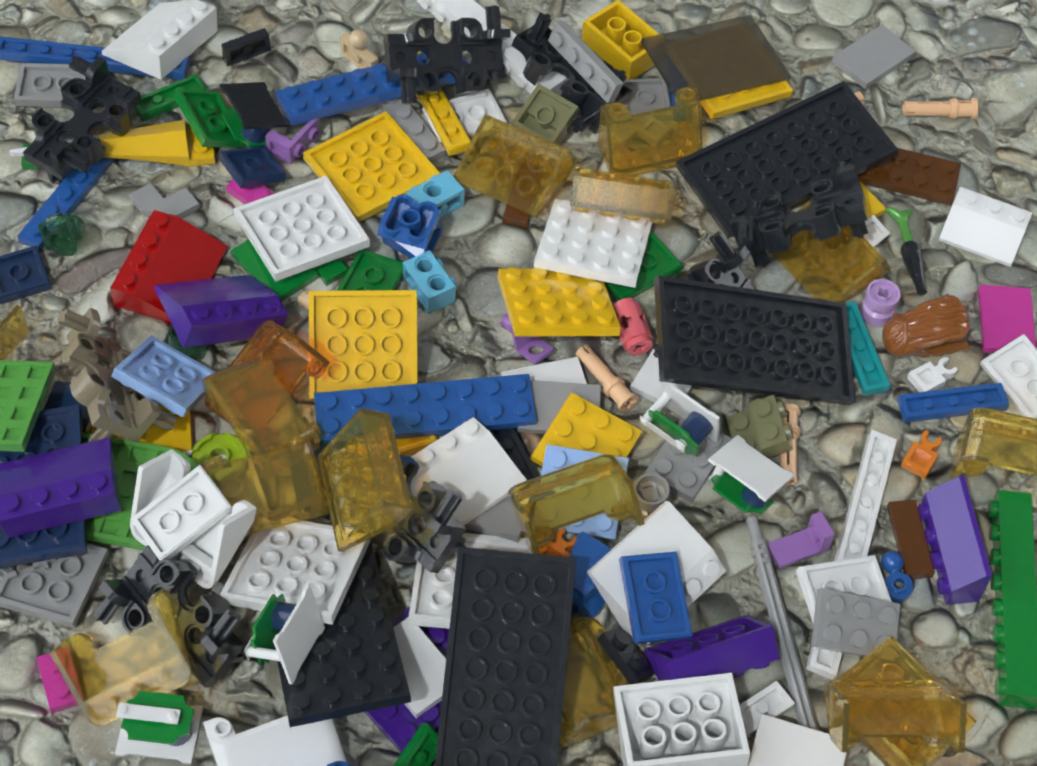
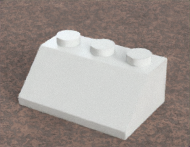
M960 187L938 241L1011 267L1032 212Z

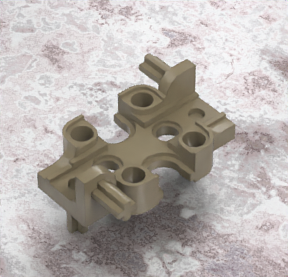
M89 308L82 316L68 309H62L59 312L60 316L57 322L72 329L67 335L69 345L61 353L63 364L69 365L68 370L74 374L69 385L71 393L80 404L87 407L92 426L98 428L88 439V442L111 438L114 434L137 442L152 424L165 430L174 429V422L177 420L176 416L159 410L155 401L147 399L137 391L134 393L129 392L134 391V389L124 386L120 381L111 377L114 368L128 357L131 352L124 349L118 351L117 344L112 343L109 338L105 340L97 336L101 326L98 311ZM120 386L123 387V388H125V389H128L129 391H126V390L123 391V390L120 388Z

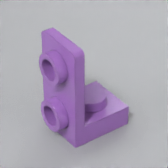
M319 119L310 120L292 140L283 134H278L271 130L265 136L267 150L270 154L292 164L297 158L303 156V152L312 142L317 141L321 132Z
M821 511L811 515L807 529L769 542L768 550L778 568H783L829 551L835 534Z

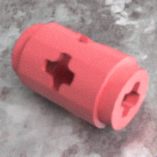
M633 298L617 301L613 308L621 326L619 337L624 350L633 356L646 353L653 346V336L641 305Z

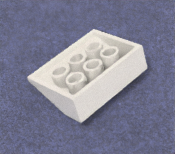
M199 0L159 3L103 49L102 55L162 80L186 57L191 55L218 31L216 7Z
M474 417L411 456L420 464L417 474L411 481L412 494L417 497L418 492L423 486V481H436L447 490L453 489L456 493L461 494L462 501L452 516L463 526L527 484L526 478L490 431ZM387 485L388 491H389V495H390L391 489H390V486ZM422 517L418 524L425 529L426 523Z
M665 501L587 571L621 628L630 636L631 640H633L619 564L621 556L677 551L687 607L726 572L712 547L669 501Z
M732 673L613 686L623 766H748L750 749Z

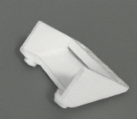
M171 449L139 466L131 518L190 472L191 467L187 459ZM245 500L235 503L229 514L171 559H187L198 570V575L194 582L205 589L215 586L254 522L257 507ZM130 519V529L133 536L144 546H147L148 543Z
M284 716L235 734L232 724L225 718L218 717L203 722L217 766H327L335 761L347 763L333 719L290 728L288 716Z

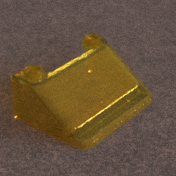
M165 588L154 593L147 602V610L153 621L98 649L90 636L77 633L64 639L50 651L53 661L87 721L91 724L102 726L117 719L118 704H127V700L134 698L139 691L167 694L183 686L190 679L192 670L174 604Z
M592 617L571 618L562 709L565 721L561 722L559 741L561 747L574 746L618 727L613 686L630 685L597 641L600 635L606 631L601 623Z

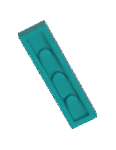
M856 301L847 302L852 369L862 394L867 396L888 392L890 383Z

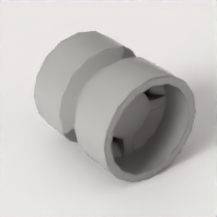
M646 473L635 481L630 508L632 515L639 522H643L660 505L668 501L670 489L666 479L658 474Z

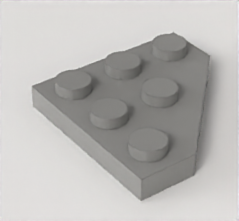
M87 543L88 553L32 562L33 566L17 573L14 570L5 574L0 582V607L75 628L109 556L108 549Z

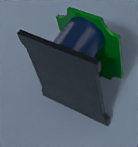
M265 82L219 85L233 105V108H226V113L221 114L236 141L242 142L248 147L266 146L265 136L270 132L269 128L290 126V123L283 117L269 94Z

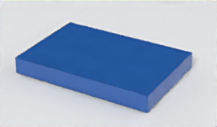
M677 551L621 556L619 564L633 643L643 644L690 639L693 634Z

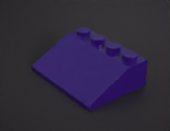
M251 275L158 284L154 287L183 348L279 336L288 317V313L279 296Z
M110 437L0 463V525L8 538L122 511Z

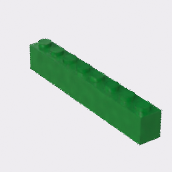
M998 490L994 499L989 500L988 516L992 517V524L989 527V540L993 541V548L990 551V565H994V573L992 574L990 585L991 590L995 591V599L992 602V615L996 616V624L993 627V641L997 642V650L994 654V668H998V677L995 680V694L999 695L1000 706L1035 710L1037 707V587L1032 495L1025 492Z

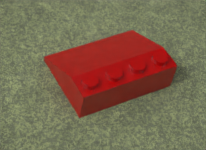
M153 210L110 287L114 306L171 323L154 289L155 285L213 279L228 251V246L178 216Z

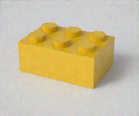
M616 0L583 21L582 40L615 69L619 71L624 70L627 76L626 80L636 78L664 60L666 39L619 0Z

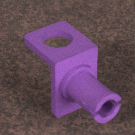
M508 313L502 317L500 321L501 327L512 333L516 352L527 360L537 364L554 352L553 347L538 336H514ZM534 347L543 348V351L539 354L529 353Z

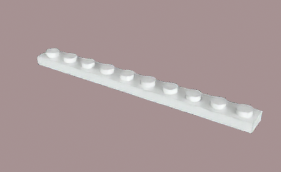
M875 430L869 432L834 561L868 555L897 439ZM811 647L806 669L833 680L837 676L842 653Z

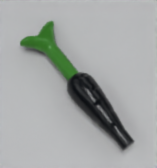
M889 207L886 209V213L899 225L904 243L900 252L905 267L915 285L917 295H925L927 289L920 245L913 241L908 224L913 211H899Z

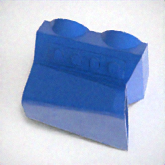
M408 195L392 196L379 224L377 236L382 237L384 244L409 258L416 257L429 250L433 254L442 233V225L438 221L443 211L439 210L437 205L430 201L418 204L414 203L413 199Z
M580 532L569 556L576 558L572 603L578 607V613L586 618H593L601 612L606 602L587 571L612 549L589 534Z

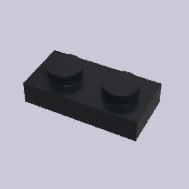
M265 28L221 44L223 61L227 67L271 51L269 33Z
M622 628L603 632L597 639L629 684L643 682L653 676L654 671L647 659L640 653L631 641L630 636Z

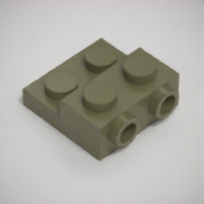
M538 83L511 124L516 131L515 135L521 140L527 142L528 139L536 142L534 146L543 153H547L548 150L555 153L567 136V128L580 109L577 105Z
M775 395L749 403L750 409L726 417L731 438L733 439L739 435L747 444L767 458L793 450L790 441L794 439L793 431L790 424H785L784 421L787 411L783 401H778Z

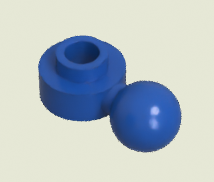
M896 551L886 552L881 559L882 568L889 573L885 584L891 601L901 603L908 600L911 596L913 582L907 574L900 572L904 565L902 555ZM900 582L904 585V588L897 589L894 583Z

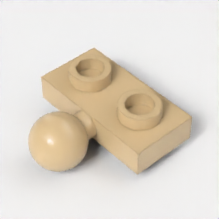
M354 30L351 34L346 32L340 36L341 54L358 69L373 67L379 63L376 54L365 48L368 43V36L364 31Z

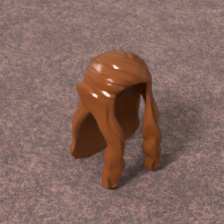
M946 294L941 298L925 301L904 314L893 313L892 318L885 323L882 330L884 347L887 352L898 358L909 356L937 357L961 350L966 352L968 342L962 340L967 335L970 327L966 308L959 298ZM952 340H960V341H957V342H954V343H953V342H948V341H952Z

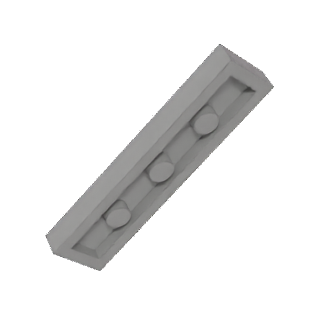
M563 20L556 22L548 41L607 103L615 102L623 82Z
M401 97L377 103L382 112H388L431 163L446 156V149L410 104H402Z

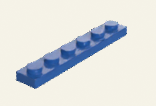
M102 157L96 164L89 166L90 170L87 173H81L74 169L17 235L19 242L30 247L37 245L38 250L41 251L117 158Z

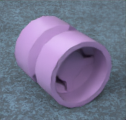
M877 279L868 285L860 309L861 316L867 324L873 327H883L892 318V314L895 313L900 299V290L894 282L887 279Z

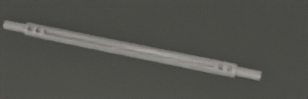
M752 516L746 519L752 541L750 548L771 625L773 626L791 699L795 702L794 710L797 721L801 726L818 730L767 542L762 538L757 517Z

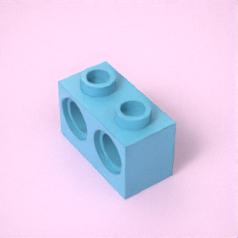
M430 250L403 262V278L411 290H417V298L428 314L456 301V281L452 276L446 274L442 261L439 258H435Z

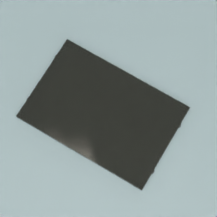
M752 15L641 39V44L680 106L790 80L791 75Z

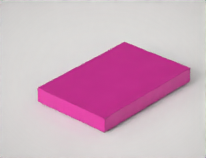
M979 284L977 291L982 353H995L1023 334L1036 348L1031 288Z

